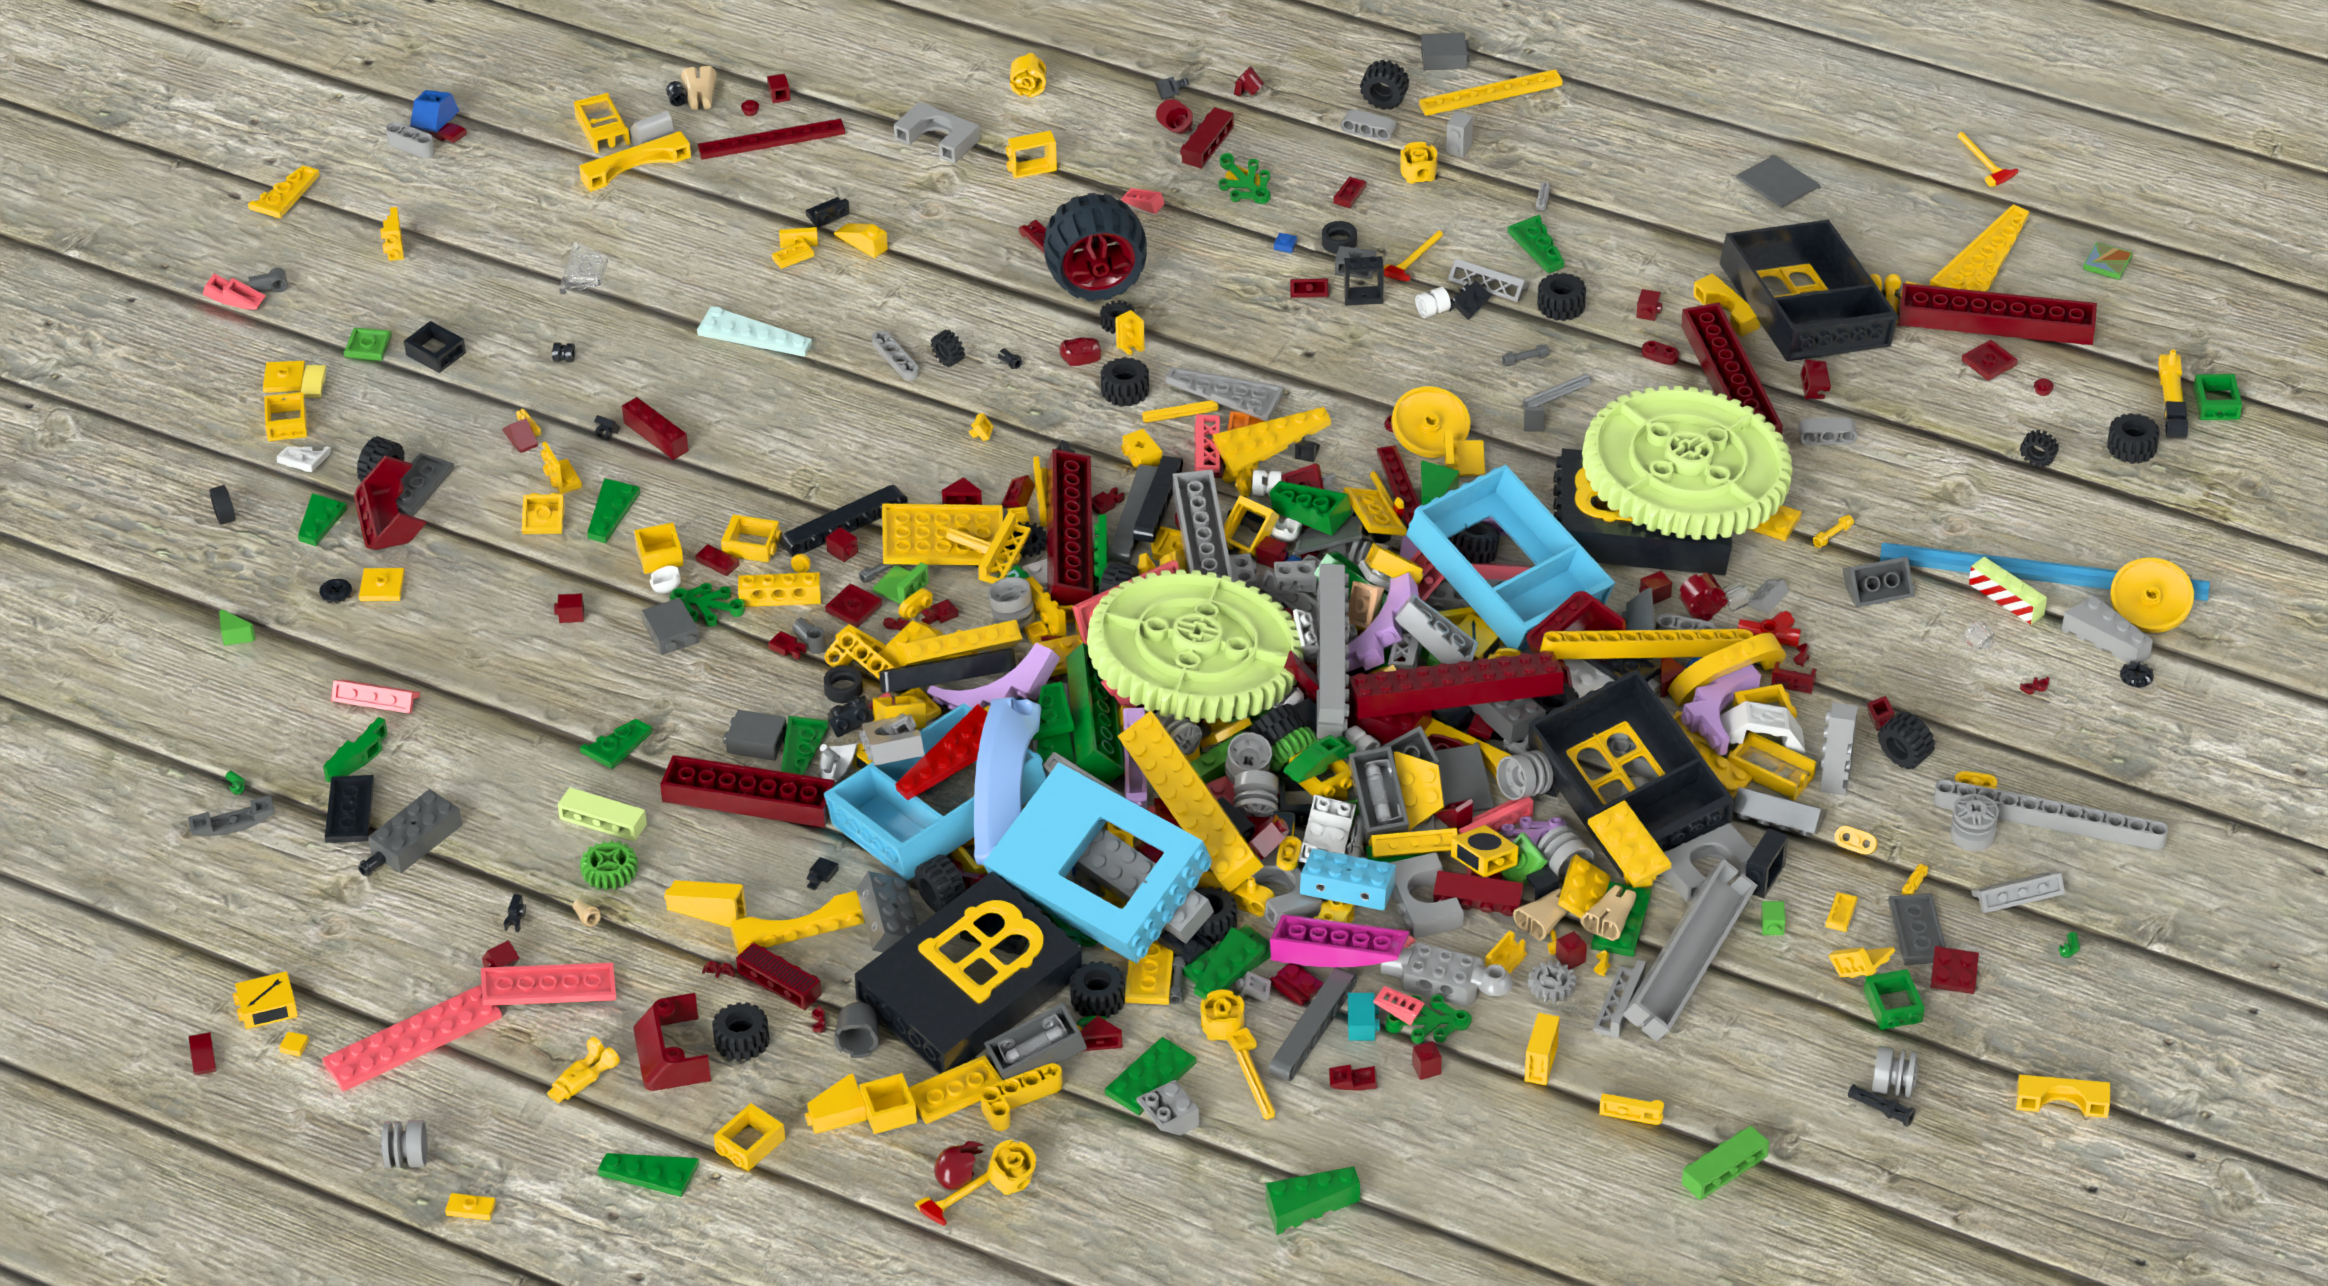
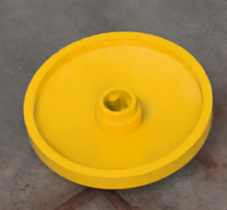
M1424 386L1412 389L1399 398L1393 409L1391 424L1395 437L1407 450L1422 457L1440 458L1444 457L1445 430H1453V438H1457V440H1466L1470 430V416L1466 406L1453 393L1438 387Z
M2141 558L2124 565L2115 575L2110 590V601L2113 610L2140 631L2147 633L2166 632L2179 626L2188 617L2194 600L2193 586L2186 573L2172 562L2160 558Z

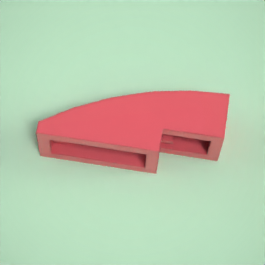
M215 273L206 283L203 295L215 301L257 310L266 295L233 277L228 281Z

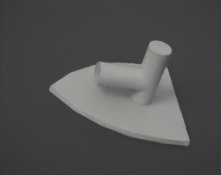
M822 744L820 746V751L822 752L820 760L821 778L835 780L836 785L851 766L857 744L832 747Z

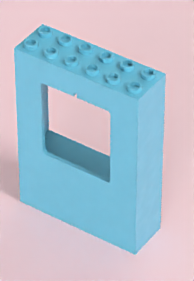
M1507 465L1500 468L1496 467L1490 473L1484 476L1480 475L1474 481L1466 482L1460 488L1450 490L1444 496L1436 497L1430 503L1417 507L1406 533V536L1508 648L1517 649L1521 652L1529 648L1527 634L1575 592L1585 591L1605 605L1615 585L1610 576ZM1489 517H1492L1536 565L1493 588L1448 540L1449 537L1465 530V528H1469Z
M963 703L921 730L924 755L973 708ZM1027 748L1022 774V805L1031 800L1047 778L1046 773L1043 771L1041 756ZM923 756L875 766L872 762L824 793L832 825L900 877L906 879V881L915 877L914 871L918 865L937 855L946 856L974 838V797L945 816H942L915 796L907 800L896 790L895 784Z
M1058 762L983 862V865L988 873L993 871L998 877L1004 878L1006 883L1012 889L1018 890L1027 902L1033 903L1035 907L1129 960L1138 963L1141 958L1146 956L1148 948L1153 941L1159 938L1161 930L1166 923L1168 924L1172 920L1177 908L1184 904L1186 896L1191 889L1197 886L1202 874L1210 868L1212 859L1201 839ZM1107 821L1164 852L1145 878L1147 884L1143 882L1123 909L1112 905L1065 878Z

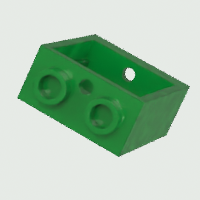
M2195 374L2193 391L2200 420H2240L2242 402L2235 374ZM2230 390L2232 400H2206L2204 391Z
M1908 969L1865 976L1864 994L1880 1030L1923 1022L1925 1007ZM1906 991L1911 1006L1885 1010L1879 995Z

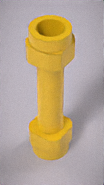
M1850 515L1842 516L1838 519V523L1829 530L1816 534L1812 539L1813 544L1818 548L1828 544V539L1838 532L1851 528L1854 524L1853 518Z

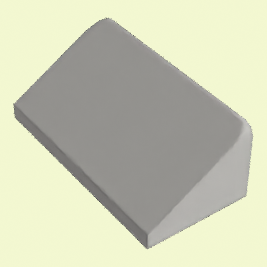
M1767 579L1749 599L1747 605L1769 614L1788 593L1784 579Z

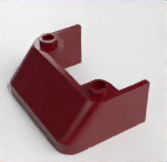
M385 455L356 488L354 500L366 548L380 550L408 544L425 526L426 520L399 513L396 499L404 491L402 477L410 470L412 463Z
M1578 591L1527 634V643L1533 654L1540 653L1543 637L1546 632L1627 630L1624 618L1589 593ZM1557 659L1564 672L1563 683L1568 684V687H1573L1570 668L1565 665L1563 659Z
M696 993L658 999L635 1023L633 1027L643 1085L647 1090L658 1091L711 1081L708 1054L685 1058V1053L681 1048H665L661 1029L663 1025L699 1019Z

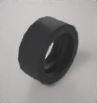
M1333 221L1326 224L1322 229L1323 248L1334 254H1337L1339 246L1355 248L1357 246V229L1354 225L1345 221ZM1335 235H1344L1349 238L1343 240H1336L1330 237Z
M221 485L209 489L211 502L219 524L223 525L235 521L233 505L226 486Z
M841 665L833 667L826 672L823 678L825 695L833 702L840 704L849 703L848 701L851 698L861 696L863 692L862 674L852 666ZM841 680L855 683L851 687L841 689L832 686L835 682Z

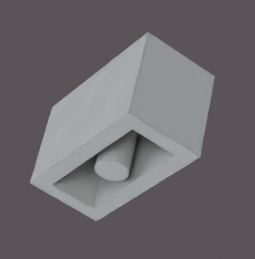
M1456 111L1448 121L1446 153L1463 158L1471 148L1473 116Z

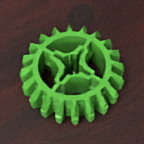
M1303 727L1294 730L1290 734L1288 733V735L1277 741L1275 745L1271 746L1272 758L1270 769L1274 773L1283 772L1284 768L1289 764V758L1303 752L1306 748L1319 741L1315 732L1310 727Z
M603 840L602 844L595 843L594 848L588 847L587 852H583L580 861V871L585 883H589L590 887L596 886L597 890L604 888L606 891L609 888L615 890L618 886L623 888L624 883L630 884L631 879L635 878L636 872H638V858L633 848L628 846V843L622 844L621 841L614 843L613 840L605 843Z

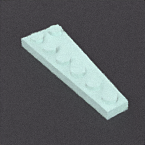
M714 306L710 307L697 329L699 336L804 357L812 346V339Z

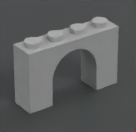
M918 102L894 124L895 140L911 145L920 135L928 131L940 130L949 133L939 142L940 158L952 163H956L980 141L979 125Z
M893 718L862 724V731H859L861 744H863L868 760L872 759L874 766L925 756L919 730L902 733L907 730L906 725L903 724L896 728L899 734L888 735L881 725Z
M1728 823L1687 843H1682L1676 848L1663 852L1672 865L1669 870L1661 874L1684 900L1689 902L1693 900L1705 881V877L1692 864L1695 860L1703 857L1725 859L1739 870L1738 876L1742 873L1746 875L1747 860L1755 849Z
M1279 846L1263 860L1259 858L1264 867L1251 876L1255 878L1256 884L1267 881L1283 884L1291 891L1287 894L1267 899L1264 916L1274 929L1282 914L1314 918L1319 915L1323 903L1322 898L1300 894L1301 871L1298 867L1291 871H1284L1276 865Z
M1436 852L1389 863L1396 865L1395 886L1391 896L1394 901H1397L1399 915H1403L1405 928L1411 932L1413 938L1463 928L1464 912L1457 897L1434 903H1425L1414 899L1410 895L1413 890L1419 887L1435 884L1437 871H1443Z

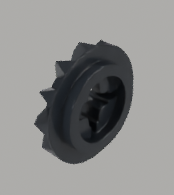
M338 578L326 581L319 589L322 600H326L328 604L331 602L337 604L338 601L345 602L346 598L351 597L352 592L351 584L347 580Z
M2130 661L2129 664H2124L2120 670V678L2129 686L2145 687L2153 681V669L2148 668V664H2140V661L2138 663ZM2135 672H2139L2138 677H2135Z

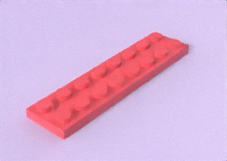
M478 985L323 1057V1064L344 1092L502 1018L501 1011L496 1005L483 1006L482 986Z

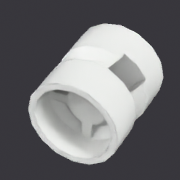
M1443 287L1430 290V293L1418 294L1415 297L1416 307L1422 318L1433 316L1436 312L1439 314L1450 310L1451 307L1449 295Z
M1254 470L1252 495L1264 496L1268 493L1270 496L1269 491L1279 481H1282V471H1270L1267 474L1265 470ZM1268 481V486L1263 485V482Z
M1353 726L1345 732L1348 741L1355 745L1360 752L1377 749L1381 746L1379 741L1367 735L1358 726Z

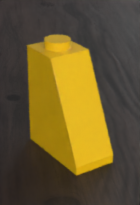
M853 1073L847 1075L807 1103L808 1112L805 1113L807 1125H812L815 1134L866 1121L865 1103Z

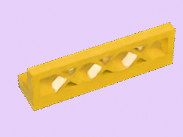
M1034 456L1033 472L1040 526L1047 527L1046 467L1040 468L1039 456Z
M1008 512L980 562L979 580L993 584L1006 578L1029 537L1031 528L1016 524L1015 513ZM1014 531L1024 533L1016 538L1013 536ZM1014 544V546L1016 547L1015 549L1010 551L1006 550V546ZM1007 558V563L999 564L998 560ZM997 571L1001 574L999 578L990 576L991 573Z
M1457 828L1372 835L1369 839V846H1372L1373 858L1450 852L1452 837L1457 836Z

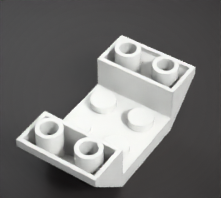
M1295 609L1293 616L1299 641L1301 642L1302 649H1304L1303 661L1317 664V650H1319L1317 625L1313 624L1311 613ZM1350 623L1348 629H1345L1349 631V640L1345 645L1350 644L1358 637L1355 625Z
M1745 701L1720 715L1722 726L1730 737V744H1743L1746 730H1750L1754 733L1762 732L1777 737L1782 736L1784 747L1799 754H1805L1802 728L1787 708Z
M1314 795L1298 861L1306 863L1312 849H1322L1327 852L1344 854L1356 805Z

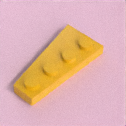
M304 165L288 175L286 181L278 182L273 186V190L259 195L260 199L249 202V209L281 219L320 176L319 170Z
M1033 576L1025 578L1030 585L1035 612L1038 611L1041 620L1048 626L1050 635L1066 637L1065 611L1063 609L1058 610V603L1051 601L1048 592L1044 593L1043 587Z

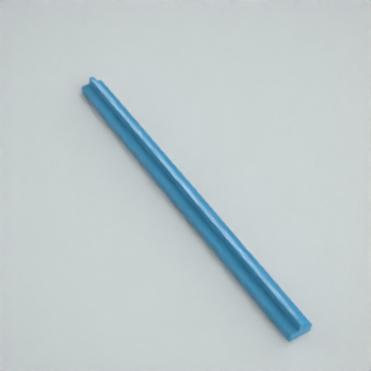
M1882 543L1880 561L1908 556L1909 566L1970 573L1973 564L1986 557L2018 579L2110 590L2112 581L2118 570L1890 543ZM2190 579L2194 590V600L2208 601L2210 581Z

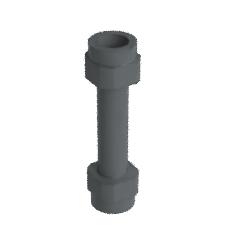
M1546 344L1537 345L1536 349L1516 354L1508 352L1502 355V362L1504 366L1515 365L1516 361L1537 356L1539 359L1549 356V348Z
M881 563L871 569L867 567L859 572V578L863 583L874 580L875 575L893 566H901L902 564Z
M1175 957L1172 963V972L1174 973L1173 986L1170 988L1169 1001L1172 1004H1180L1183 1000L1181 984L1186 961L1182 957Z

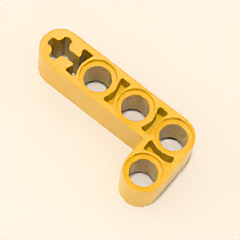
M851 632L842 633L825 653V661L832 668L841 665L848 666L854 659L879 680V671L895 668ZM853 640L852 645L847 647V643ZM868 652L867 656L861 659L862 654ZM840 656L839 660L833 663L835 657ZM882 664V667L876 671V667Z
M1055 1063L1046 1064L983 1088L980 1093L981 1109L990 1126L996 1131H1005L1011 1124V1109L1060 1091L1063 1086L1061 1067Z

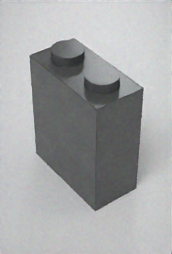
M1464 32L1421 34L1423 71L1467 69V62H1470L1469 40H1465Z
M680 598L642 610L643 624L661 655L699 643L698 628Z
M738 709L735 717L731 718L729 731L724 734L723 742L726 744L727 753L775 761L786 736V717Z

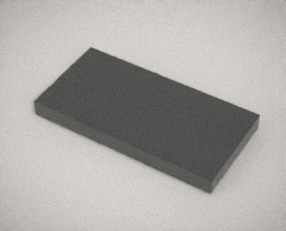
M420 452L412 461L410 470L402 477L404 491L396 499L398 512L414 516L455 469L454 463Z
M1932 893L1889 896L1888 903L1904 965L1933 963L1935 946H1946Z

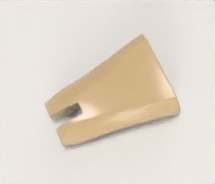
M712 66L699 67L700 78L697 77V68L695 67L684 68L680 77L692 110H698V105L701 103L704 109L711 108L717 72Z
M1614 885L1597 904L1581 917L1580 920L1584 929L1612 941L1618 939L1629 912L1634 905L1636 893L1627 889L1621 897L1623 888Z
M1558 888L1538 900L1515 909L1513 917L1516 925L1524 931L1528 932L1530 930V934L1539 941L1543 940L1557 923L1569 913L1568 910L1558 905L1562 889Z

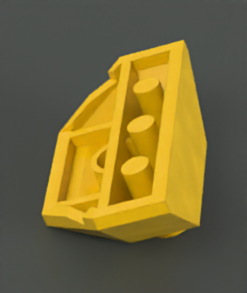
M912 620L887 643L882 658L893 667H900L896 651L902 644L942 636L943 632L927 623ZM882 664L878 665L876 671L882 667Z

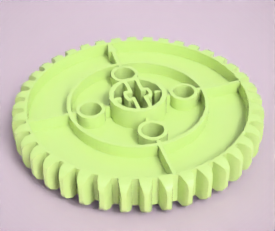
M1675 385L1673 390H1669L1667 386H1659L1658 391L1647 387L1644 388L1643 394L1635 390L1630 392V397L1621 395L1618 397L1617 402H1609L1606 408L1601 409L1597 413V417L1592 419L1590 427L1586 431L1582 450V464L1585 469L1586 478L1591 481L1590 486L1592 490L1598 492L1600 500L1608 501V508L1614 511L1620 509L1619 516L1622 518L1632 517L1633 524L1640 526L1644 523L1649 531L1661 529V534L1666 536L1673 532L1676 533V537L1682 539L1687 534L1691 535L1694 540H1700L1701 535H1706L1708 539L1712 540L1716 539L1717 534L1724 538L1731 537L1732 531L1736 534H1743L1746 531V527L1748 529H1755L1759 523H1765L1771 515H1775L1779 506H1782L1791 483L1793 469L1791 455L1788 453L1789 448L1783 442V436L1779 432H1775V426L1770 422L1765 423V416L1759 413L1754 415V408L1750 406L1741 407V401L1737 399L1729 401L1725 394L1719 393L1717 396L1712 395V390L1704 389L1702 393L1698 392V388L1691 386L1688 390H1683V387L1680 385Z
M1177 569L1176 574H1171L1169 570H1163L1159 576L1155 573H1146L1145 579L1141 576H1136L1132 578L1131 583L1129 581L1120 583L1119 588H1112L1108 595L1102 597L1099 605H1096L1090 618L1087 636L1088 654L1092 659L1093 667L1098 670V676L1101 679L1107 680L1106 685L1113 690L1118 689L1117 695L1122 698L1130 696L1131 704L1136 706L1144 704V710L1148 712H1153L1155 709L1159 710V716L1167 717L1169 714H1174V719L1182 721L1185 717H1189L1190 721L1199 723L1200 718L1205 719L1207 723H1215L1216 718H1220L1223 722H1231L1232 716L1243 720L1247 719V713L1256 716L1261 714V709L1270 710L1273 708L1274 703L1283 701L1284 696L1289 695L1293 690V686L1298 682L1294 678V674L1284 668L1289 651L1292 650L1303 661L1304 649H1302L1301 642L1299 641V635L1295 622L1292 620V615L1287 611H1283V605L1279 602H1272V596L1266 593L1260 595V589L1257 587H1245L1246 582L1244 581L1232 582L1230 576L1223 575L1222 578H1218L1216 573L1213 572L1201 575L1199 570H1192L1191 574H1186L1185 570Z

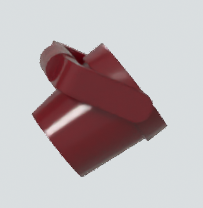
M1249 66L1235 81L1234 95L1241 97L1246 91L1253 96L1263 86L1264 81L1254 71L1255 69L1252 66Z

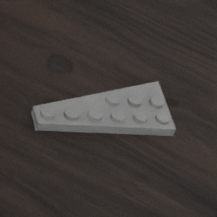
M1171 367L1166 375V383L1264 421L1270 420L1284 393L1283 386Z

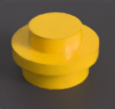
M797 554L791 559V566L796 572L806 573L810 569L811 561L807 555Z

